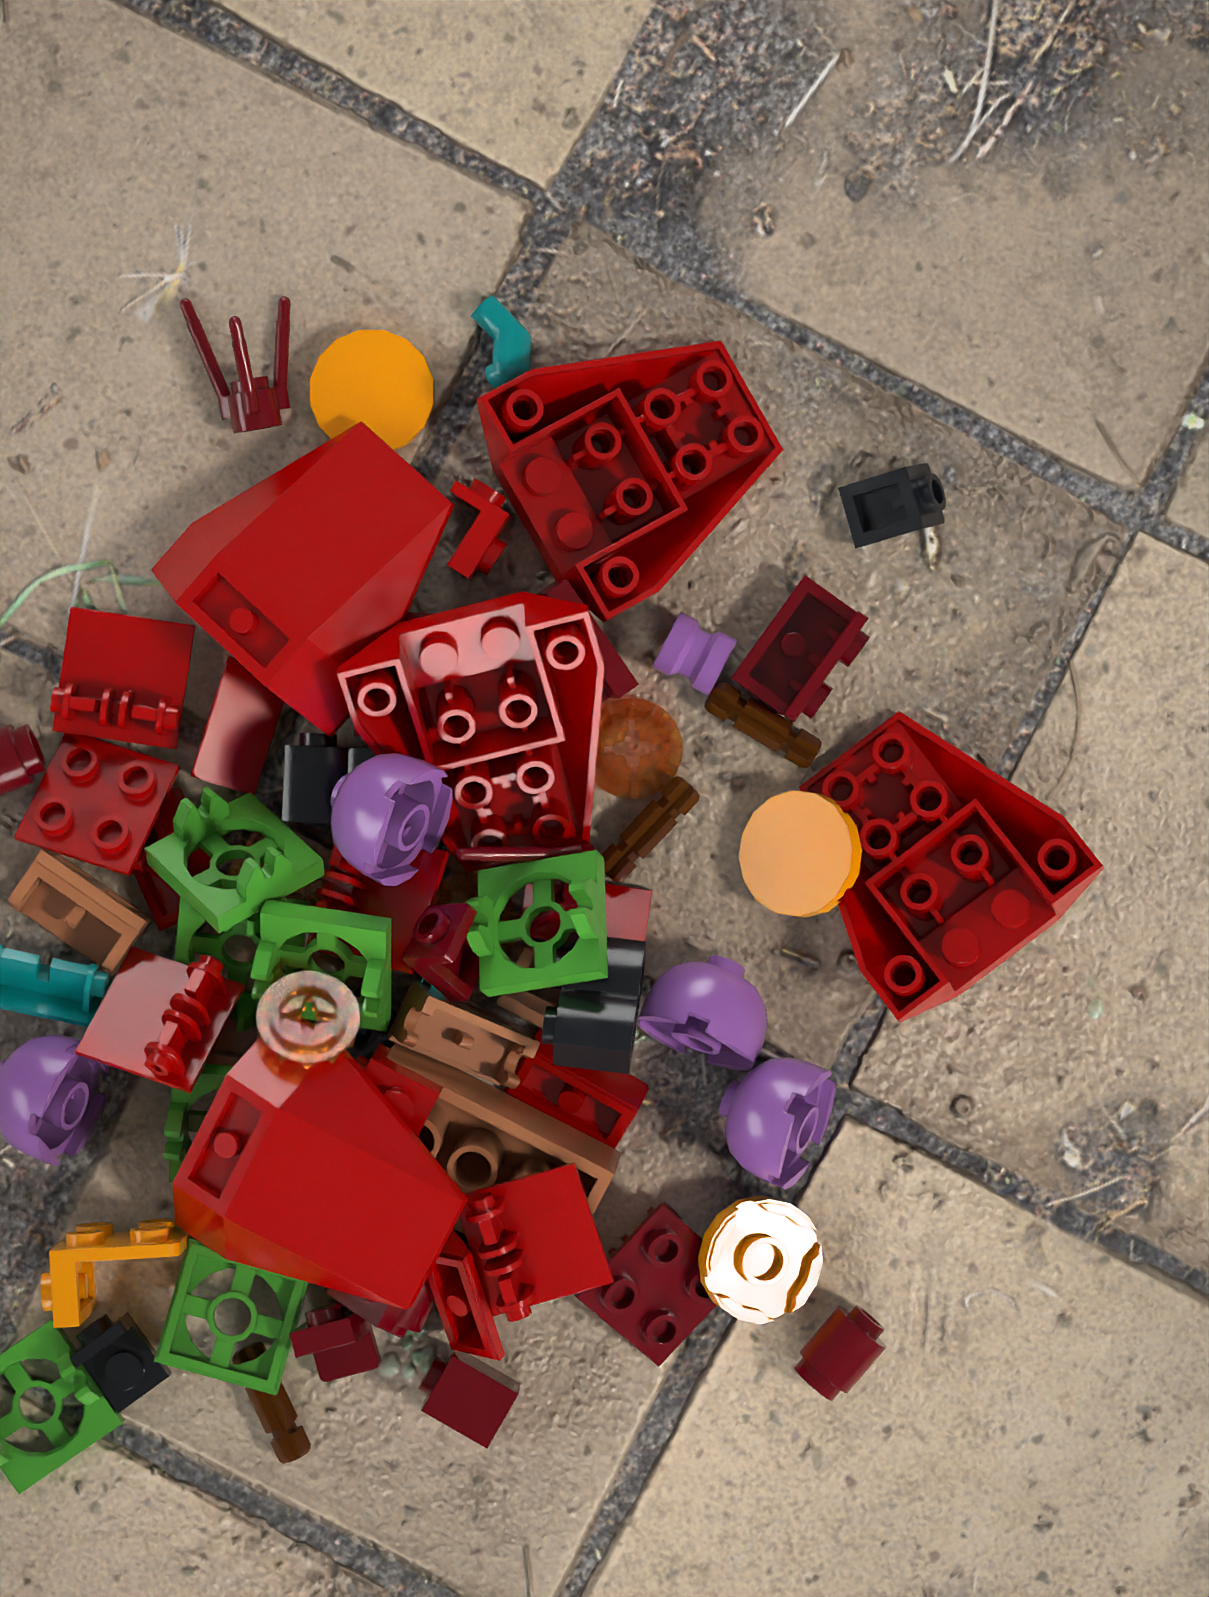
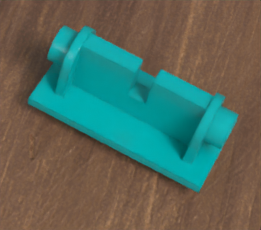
M0 944V1009L88 1027L112 984L113 978H109V973L98 971V964L91 963L89 966L56 958L52 959L51 965L41 964L40 955L8 949L6 945Z

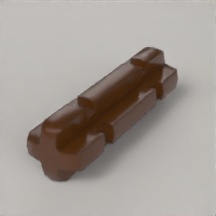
M718 682L714 686L704 704L707 712L724 722L727 718L735 722L732 727L774 752L780 749L786 753L784 758L801 768H807L812 764L821 749L822 742L819 738L802 728L798 732L792 728L793 723L751 697L746 701L740 697L742 692L725 682Z
M680 776L674 777L660 792L663 796L657 802L652 800L619 835L622 840L616 846L611 843L601 854L604 857L605 874L617 883L622 882L637 867L634 862L639 857L644 859L678 823L675 819L680 813L685 816L699 801L700 795L698 791Z
M261 1342L251 1343L237 1350L232 1356L233 1364H241L257 1359L266 1351V1347ZM282 1382L277 1395L246 1387L245 1390L265 1433H272L274 1437L270 1443L278 1460L284 1464L306 1455L311 1449V1443L303 1426H296L295 1420H297L298 1416Z

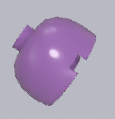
M392 753L379 754L358 765L350 774L344 775L335 785L331 795V828L333 842L346 861L360 873L382 885L397 886L410 879L419 870L410 865V863L416 858L421 849L430 854L433 853L449 820L453 794L452 788L442 783L441 778L448 777L445 771L424 760Z
M711 955L707 963L687 961L672 966L656 980L644 1000L638 1017L640 1019L638 1025L653 1039L675 1051L685 1054V1046L709 1054L705 1063L737 1071L751 1070L764 1044L768 1027L767 1009L757 988L742 978L745 969L740 964L725 957Z
M57 1034L30 1039L11 1053L7 1059L0 1062V1134L9 1145L26 1155L52 1166L62 1164L57 1159L62 1153L74 1157L93 1133L103 1111L107 1096L101 1092L95 1094L99 1073L109 1076V1065L76 1054L75 1050L80 1040Z
M790 1057L770 1059L752 1068L745 1075L742 1082L734 1080L729 1084L721 1101L720 1115L726 1117L725 1138L729 1151L746 1171L782 1189L794 1186L805 1173L810 1162L799 1157L810 1140L820 1145L833 1108L836 1088L835 1082L827 1079L832 1075L830 1070Z

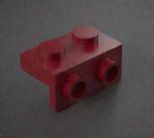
M804 575L734 672L731 679L791 722H795L801 712L812 719L833 689L824 682L838 661L849 667L869 640L870 636L861 630L869 618L860 611L856 612Z

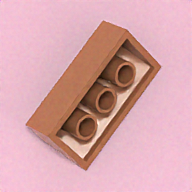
M394 1043L386 1058L443 1087L418 1138L464 1194L575 1162L592 1215L594 1214L615 1174L622 1152L453 1066ZM458 1218L453 1229L465 1235L460 1218Z

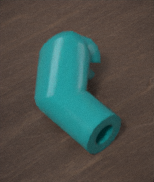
M494 295L489 296L472 313L471 318L494 340L493 363L486 367L485 376L488 383L495 389L530 370L531 336L526 328Z

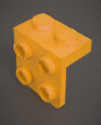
M172 1218L142 1220L138 1222V1228H133L126 1232H114L112 1222H90L75 1225V1231L67 1232L66 1237L49 1250L50 1272L42 1273L40 1284L43 1311H52L53 1328L79 1327L97 1309L94 1261L179 1256L187 1248L188 1239L192 1238V1236L182 1229H176L175 1219Z

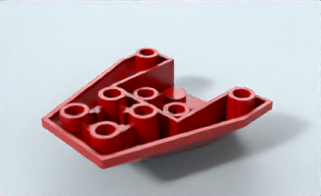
M721 340L535 368L480 396L476 400L495 476L554 579H567L582 602L588 605L589 610L603 623L659 592L783 451L782 446Z
M360 421L192 522L154 565L151 571L174 602L257 680L326 735L332 737L350 717L337 676V667L397 623L405 620L455 505L365 423Z
M519 592L399 622L337 667V676L354 728L376 756L392 753L408 755L424 760L444 770L448 777H443L441 780L443 784L452 788L453 800L449 820L441 840L454 856L458 848L561 847L590 842L604 660L588 605ZM457 859L467 873L514 862Z
M900 711L799 786L800 791L823 794L837 802L835 804L839 805L844 813H848L857 826L862 847L859 875L852 888L846 889L844 895L837 900L841 901L838 903L860 972L899 1023L958 997L1059 921L1104 869L1101 862L1064 816Z
M290 1009L283 1010L226 1074L172 1182L175 1225L223 1258L405 1310L413 1306L468 1201V1198L341 1042Z

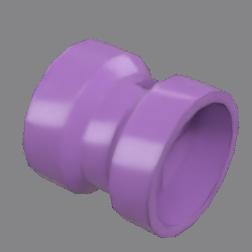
M680 612L652 667L669 676L678 673L688 678L692 688L709 696L737 640L722 632L710 634L700 629L698 620Z

